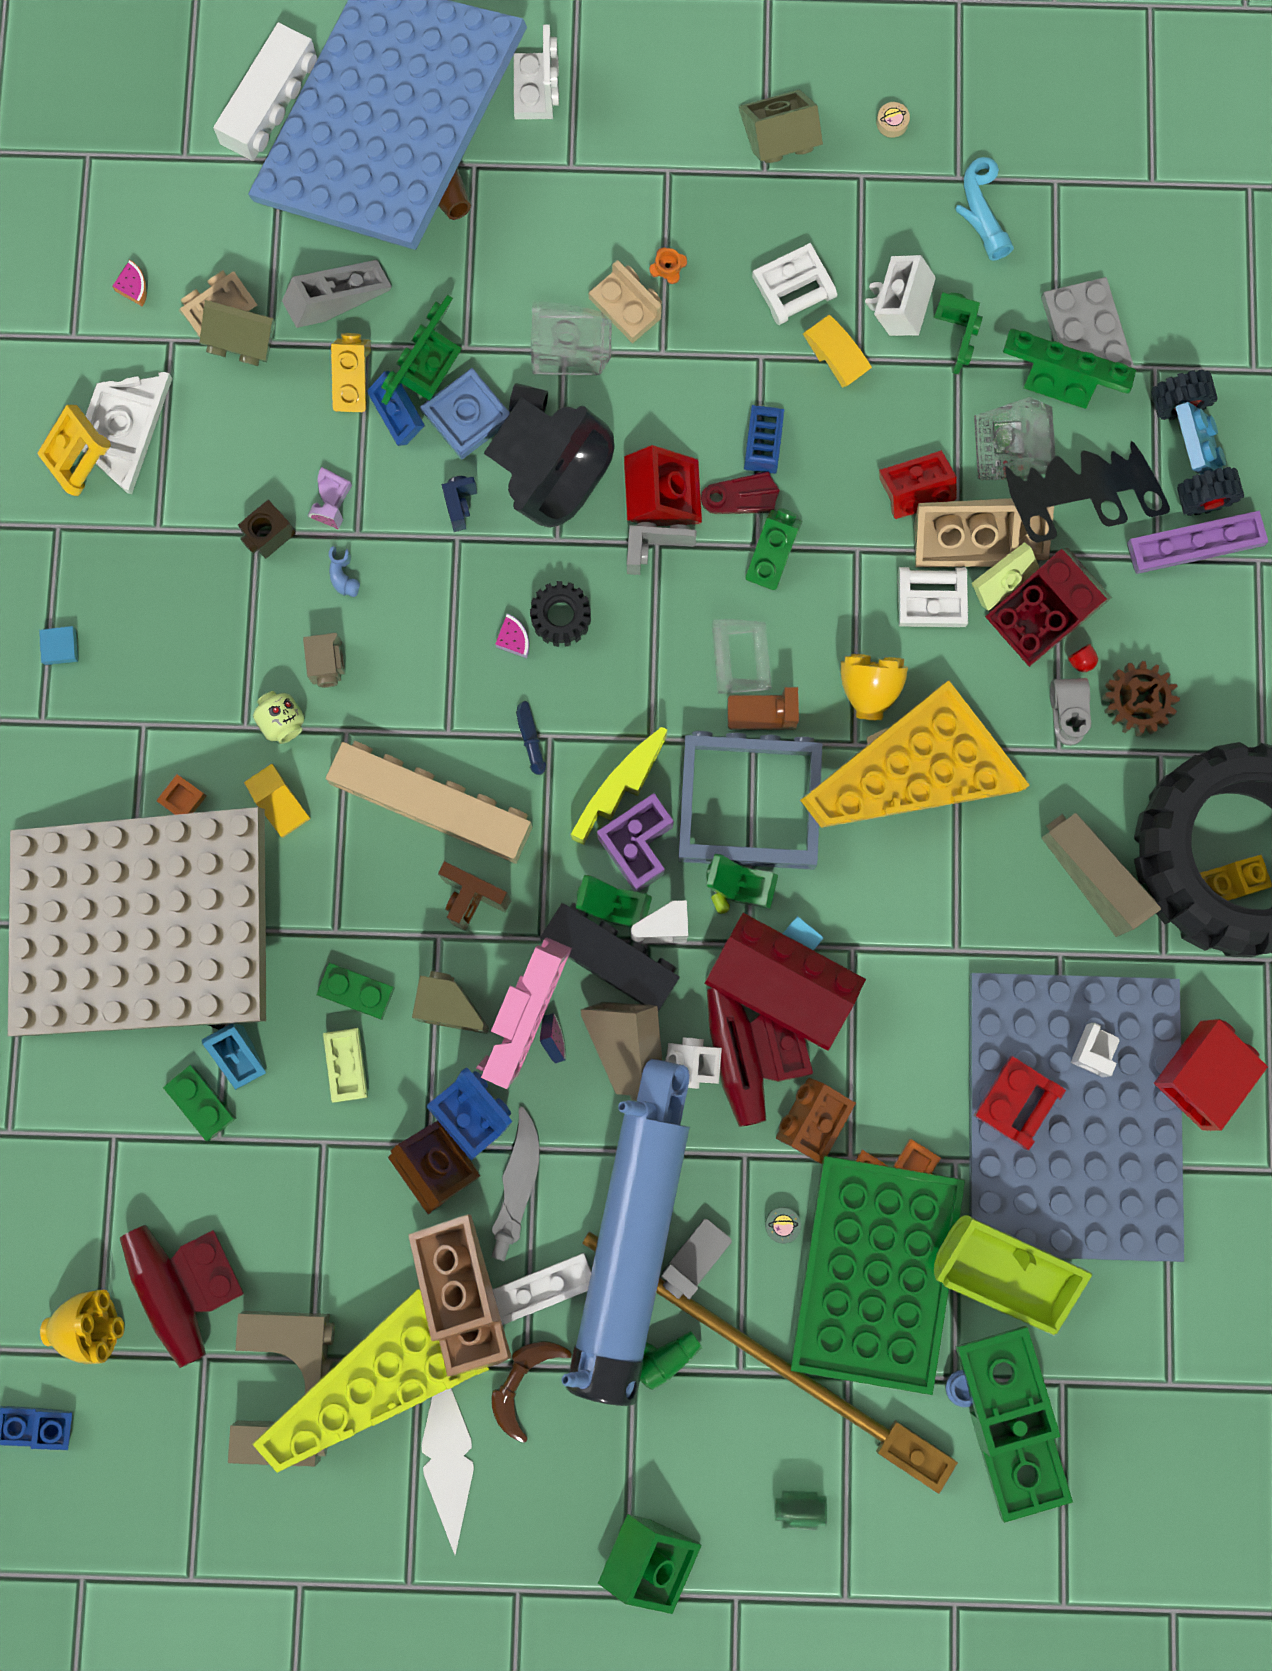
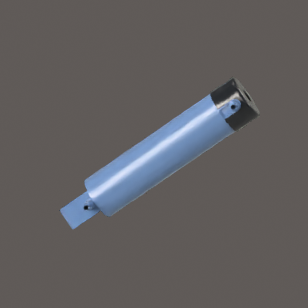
M651 1059L645 1065L642 1073L637 1102L627 1100L621 1101L618 1105V1109L624 1113L614 1166L577 1344L573 1349L569 1373L564 1374L561 1380L568 1392L590 1401L616 1406H630L636 1402L644 1364L643 1355L690 1129L688 1126L681 1125L690 1078L689 1070L681 1064Z

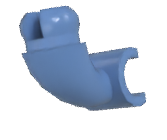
M331 547L329 550V558L331 560L329 574L333 587L344 596H357L360 583L357 579H349V576L345 575L342 570L351 561L348 549H346L342 560H335L336 547Z

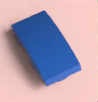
M0 1406V1445L31 1446V1449L68 1450L73 1412L43 1408Z

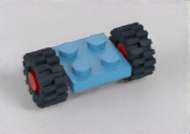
M1192 370L1187 374L1179 373L1177 377L1173 378L1171 376L1166 378V382H1159L1151 391L1159 419L1174 420L1178 417L1192 470L1199 473L1192 476V479L1184 480V483L1178 484L1177 487L1183 514H1187V516L1193 514L1196 516L1204 512L1207 514L1213 510L1218 511L1222 507H1229L1244 498L1238 470L1236 468L1231 469V467L1223 469V466L1226 465V458L1220 446L1217 447L1214 435L1218 434L1216 422L1212 415L1208 416L1203 411L1218 400L1212 375L1208 370H1198L1197 372Z

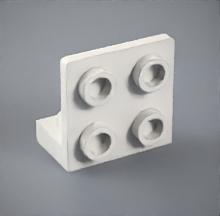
M550 24L543 25V53H514L515 119H553V106H559L557 37H551Z

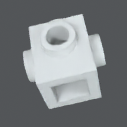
M683 1037L682 1044L668 1043L665 1061L686 1066L690 1076L688 1088L699 1089L700 1082L719 1084L722 1048L703 1046L704 1039Z

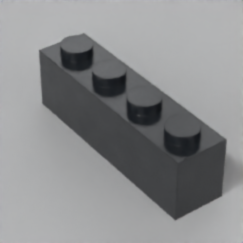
M572 902L570 907L561 903L540 936V940L543 942L547 937L572 948L568 957L570 960L641 1005L657 1006L659 1013L680 979V976L675 974L677 968L663 958H659L657 962L645 955L648 949L638 942L630 939L627 944L616 937L619 931L606 922L601 921L599 925L587 918L589 914L577 909L575 903Z

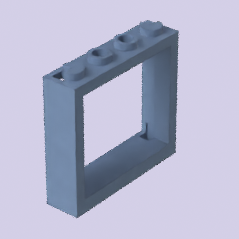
M694 731L692 735H686L678 862L710 864L716 853L724 855L740 866L814 870L818 861L819 824L809 811L806 851L690 844L695 749L810 756V792L821 783L823 743H816L814 738L795 737L794 741H781L780 736L761 735L760 739H746L747 735L743 733H727L726 737H712L713 733Z

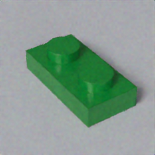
M329 963L316 995L383 1020L395 988Z
M189 1065L163 1087L205 1141H210L236 1119L193 1065Z

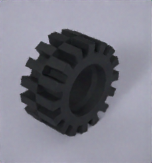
M556 581V586H552L549 583L545 585L546 589L544 591L539 589L536 592V599L533 598L531 601L530 617L535 633L538 637L541 636L545 643L548 644L550 641L553 642V646L559 647V643H565L566 647L571 645V641L575 640L576 643L580 641L581 635H586L588 632V625L591 624V608L587 596L583 595V590L580 588L575 589L572 583L568 582L566 586L563 585L562 581ZM556 603H566L574 611L573 619L564 626H557L548 619V611Z

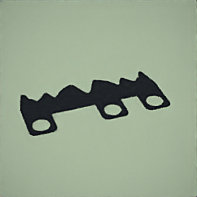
M1133 441L1130 443L1132 453H1130L1129 459L1126 460L1115 451H1111V464L1097 454L1081 451V474H1077L1058 455L1047 465L1044 478L1035 468L1031 467L1028 478L1025 481L1021 477L1016 476L1009 467L1005 466L1010 496L1029 538L1036 543L1052 540L1057 537V530L1047 507L1090 498L1102 524L1110 527L1124 524L1128 520L1117 492L1133 489L1144 513L1149 517L1168 514L1170 506L1158 480ZM1152 491L1160 497L1162 507L1159 510H1152L1146 505L1144 501L1146 492ZM1104 501H1112L1117 505L1119 509V517L1117 519H1108L1103 514L1101 504ZM1033 516H1040L1046 520L1049 526V531L1046 535H1038L1031 529L1030 519Z

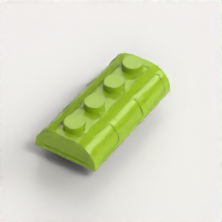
M969 1215L962 1216L953 1225L942 1243L934 1263L935 1278L937 1281L942 1282L945 1287L1052 1335L1058 1333L1093 1275L1084 1268L1073 1265L1045 1250H1041L1006 1232L1004 1233L980 1222Z

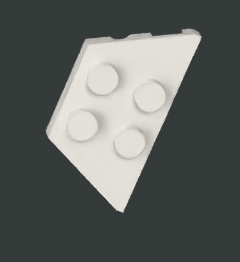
M167 372L158 373L159 377L141 380L137 376L126 378L121 382L108 381L97 383L85 415L96 431L106 437L111 443L107 453L99 457L96 465L128 494L133 493L172 381L171 375ZM87 444L82 449L84 454L89 448Z

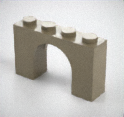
M243 1311L238 1314L235 1351L274 1352L287 1356L301 1370L305 1381L306 1393L333 1368L332 1360H327L328 1345H333L335 1324L329 1323L330 1314ZM237 1420L230 1425L228 1463L269 1465L252 1443L274 1422ZM328 1447L292 1466L315 1467L321 1461V1456H326Z

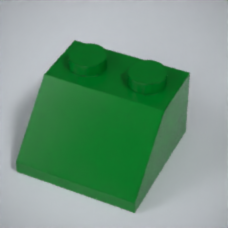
M627 1514L610 1556L605 1563L598 1584L626 1605L673 1614L702 1545L655 1521Z

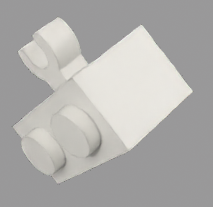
M921 255L891 256L884 283L874 282L869 286L872 292L878 296L873 299H866L865 303L870 310L875 311L874 315L889 336L919 335L936 277Z

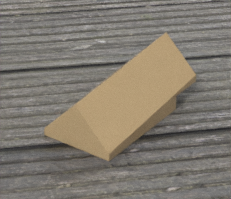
M1012 498L918 503L915 516L916 567H993L1023 543L1032 548L1036 560H1049L1051 540L1036 543L1029 538ZM1054 506L1047 507L1053 521ZM1033 516L1030 519V527L1036 534L1043 536L1048 533L1049 526L1045 519L1040 516Z

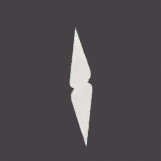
M450 1388L432 1396L422 1440V1453L431 1458L423 1467L424 1477L455 1555L474 1467L473 1462L464 1456L472 1448V1442Z

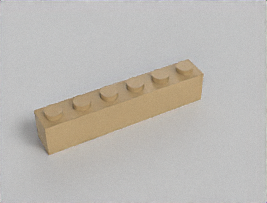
M354 741L352 745L345 742L341 743L325 778L330 785L517 864L533 828L531 821L527 820L528 815L512 807H509L508 812L495 807L497 802L482 794H478L477 798L464 793L466 789L454 782L447 781L445 785L433 780L434 775L421 768L416 767L414 772L402 767L404 762L393 756L385 754L382 759L371 754L373 749L360 742Z

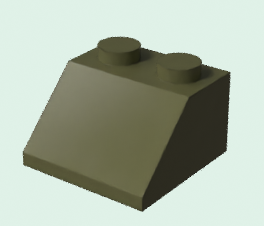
M800 89L739 106L740 115L752 151L760 161L774 163L782 160L783 155L794 152L795 154H806L813 151V147L823 145L818 106Z
M205 300L199 343L207 346V353L226 357L227 352L240 355V362L258 366L259 361L267 362L276 323L270 317Z
M430 971L429 977L420 976L412 1014L413 1019L422 1023L488 1034V1025L462 987L454 982V977H451L450 974Z

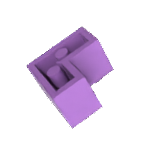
M654 793L597 831L598 840L635 892H640L662 877L665 871L648 845L671 830L674 821Z

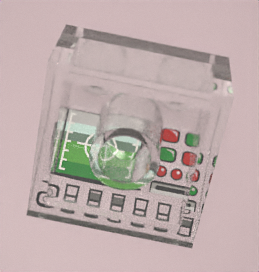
M1028 397L974 416L978 479L1007 480L1005 466L1009 467L1016 476L1022 479L1028 478L1031 467L1035 468L1041 475L1046 474L1047 465L1056 457L1052 406Z

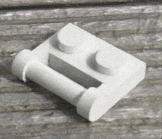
M811 243L754 270L752 273V278L768 304L777 325L787 322L788 317L824 299L830 301L837 297L836 288ZM815 280L819 285V288L784 305L779 299Z
M898 567L899 626H967L966 568H955V571L910 570L909 567ZM910 584H954L955 591L910 590Z

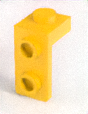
M344 333L341 334V338H337L331 344L332 400L334 411L365 412L366 357L371 353L370 340L361 339V334Z

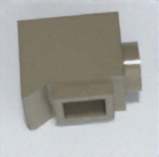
M330 633L303 637L307 677L312 684H317L318 687L322 688L338 685V681H341V675L345 674L343 651L340 648L342 641L338 634Z

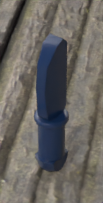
M523 701L517 706L516 711L518 725L524 740L523 745L528 753L531 771L536 775H542L546 769V762H544L539 746L540 740L537 738L529 703Z

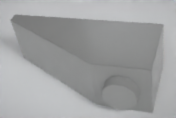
M373 260L294 276L289 283L282 302L296 328L330 320L390 291L392 286L379 262Z

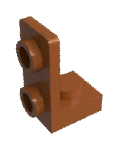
M784 687L782 695H731L728 697V729L796 730L799 722L798 687Z

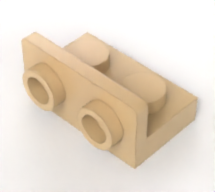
M617 260L612 264V273L594 287L588 295L596 307L633 344L661 319L662 301L653 289L649 288L647 290L639 282L640 279L637 273L630 266L624 267Z
M222 270L207 281L211 286L209 289L201 294L195 289L181 299L184 306L179 311L182 316L184 315L199 337L205 300L244 311H250L257 306V303L234 271L226 275L224 270Z

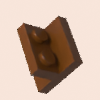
M445 861L443 862L438 875L444 883L460 890L459 893L453 892L445 908L449 912L447 919L454 926L466 931L481 901L506 913L511 903V899L506 891Z
M438 1120L390 1150L392 1154L388 1156V1159L427 1214L439 1208L452 1196L481 1176L464 1151Z

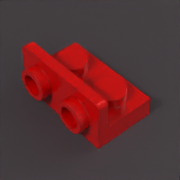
M942 450L879 470L880 481L891 500L892 515L895 519L915 514L918 503L952 502L957 498V476Z

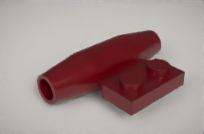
M710 988L707 990L709 1031L713 1047L722 1048L719 1075L725 1095L739 1127L765 1122L766 1108L763 1078L782 1082L813 1074L805 1038L763 1015L758 1016L750 1023L741 1003Z
M147 1225L138 1227L121 1236L120 1242L130 1280L154 1332L178 1367L182 1368L205 1356L206 1351L195 1312H212L244 1295L215 1231L212 1230L180 1246L171 1260Z

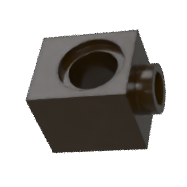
M269 499L238 524V527L244 534L240 538L242 543L252 554L259 551L265 559L296 534L289 521ZM262 527H272L271 532L267 536H257L258 531Z

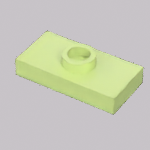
M1023 543L972 582L982 607L989 611L1039 569L1032 548Z
M359 1028L323 1033L332 1103L368 1098Z

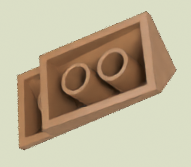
M465 1215L409 1234L431 1341L440 1342L447 1377L498 1365L510 1359L511 1353L472 1216Z

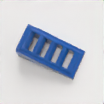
M752 405L744 470L777 473L784 409ZM757 415L776 417V423L757 421ZM756 427L774 429L775 434L755 432ZM754 439L774 441L773 445L754 443ZM753 450L772 452V456L753 454Z

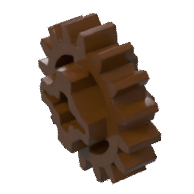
M1141 661L1136 669L1132 663H1128L1124 667V672L1118 669L1113 674L1115 680L1110 679L1105 684V687L1111 692H1107L1102 696V700L1110 702V705L1104 712L1114 713L1115 717L1111 722L1113 725L1119 722L1124 724L1122 732L1126 733L1131 728H1135L1136 736H1140L1146 728L1147 732L1151 735L1158 731V726L1164 728L1169 724L1167 717L1172 718L1176 715L1177 711L1171 705L1178 703L1180 697L1173 696L1171 692L1178 686L1177 684L1168 685L1166 682L1171 675L1169 672L1162 676L1158 674L1159 665L1156 664L1149 670L1147 669L1146 661ZM1138 678L1146 679L1150 682L1140 681ZM1146 691L1149 692L1142 703H1138L1136 706L1132 705L1140 694L1143 695ZM1159 692L1161 695L1162 703H1160L1159 701ZM1120 694L1123 696V707L1120 702ZM1131 715L1142 716L1144 719H1137Z

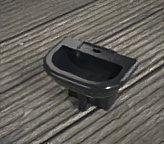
M521 397L484 451V454L512 474L508 483V491L514 500V509L536 524L551 528L564 524L573 518L583 507L606 473L613 458L615 443L613 432L609 426L585 406H579L577 409L563 407L557 410L553 416H549Z

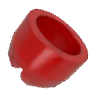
M1091 643L1067 658L1071 665L1079 672L1093 670L1098 662L1097 653Z

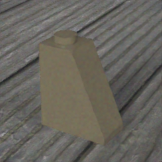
M600 1002L581 1009V1017L615 1093L630 1095L631 1100L637 1101L645 1065L651 1059L662 1060L657 1006Z

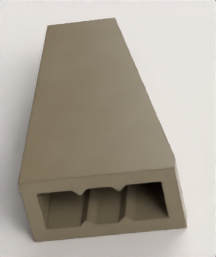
M1076 813L1068 819L1061 814L1046 825L1050 832L1041 837V839L1115 937L1134 930L1161 910L1155 900Z

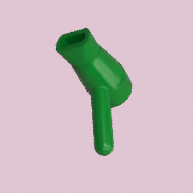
M690 1331L660 1348H656L646 1342L641 1383L653 1390L666 1383L667 1380H670L702 1349L693 1333Z

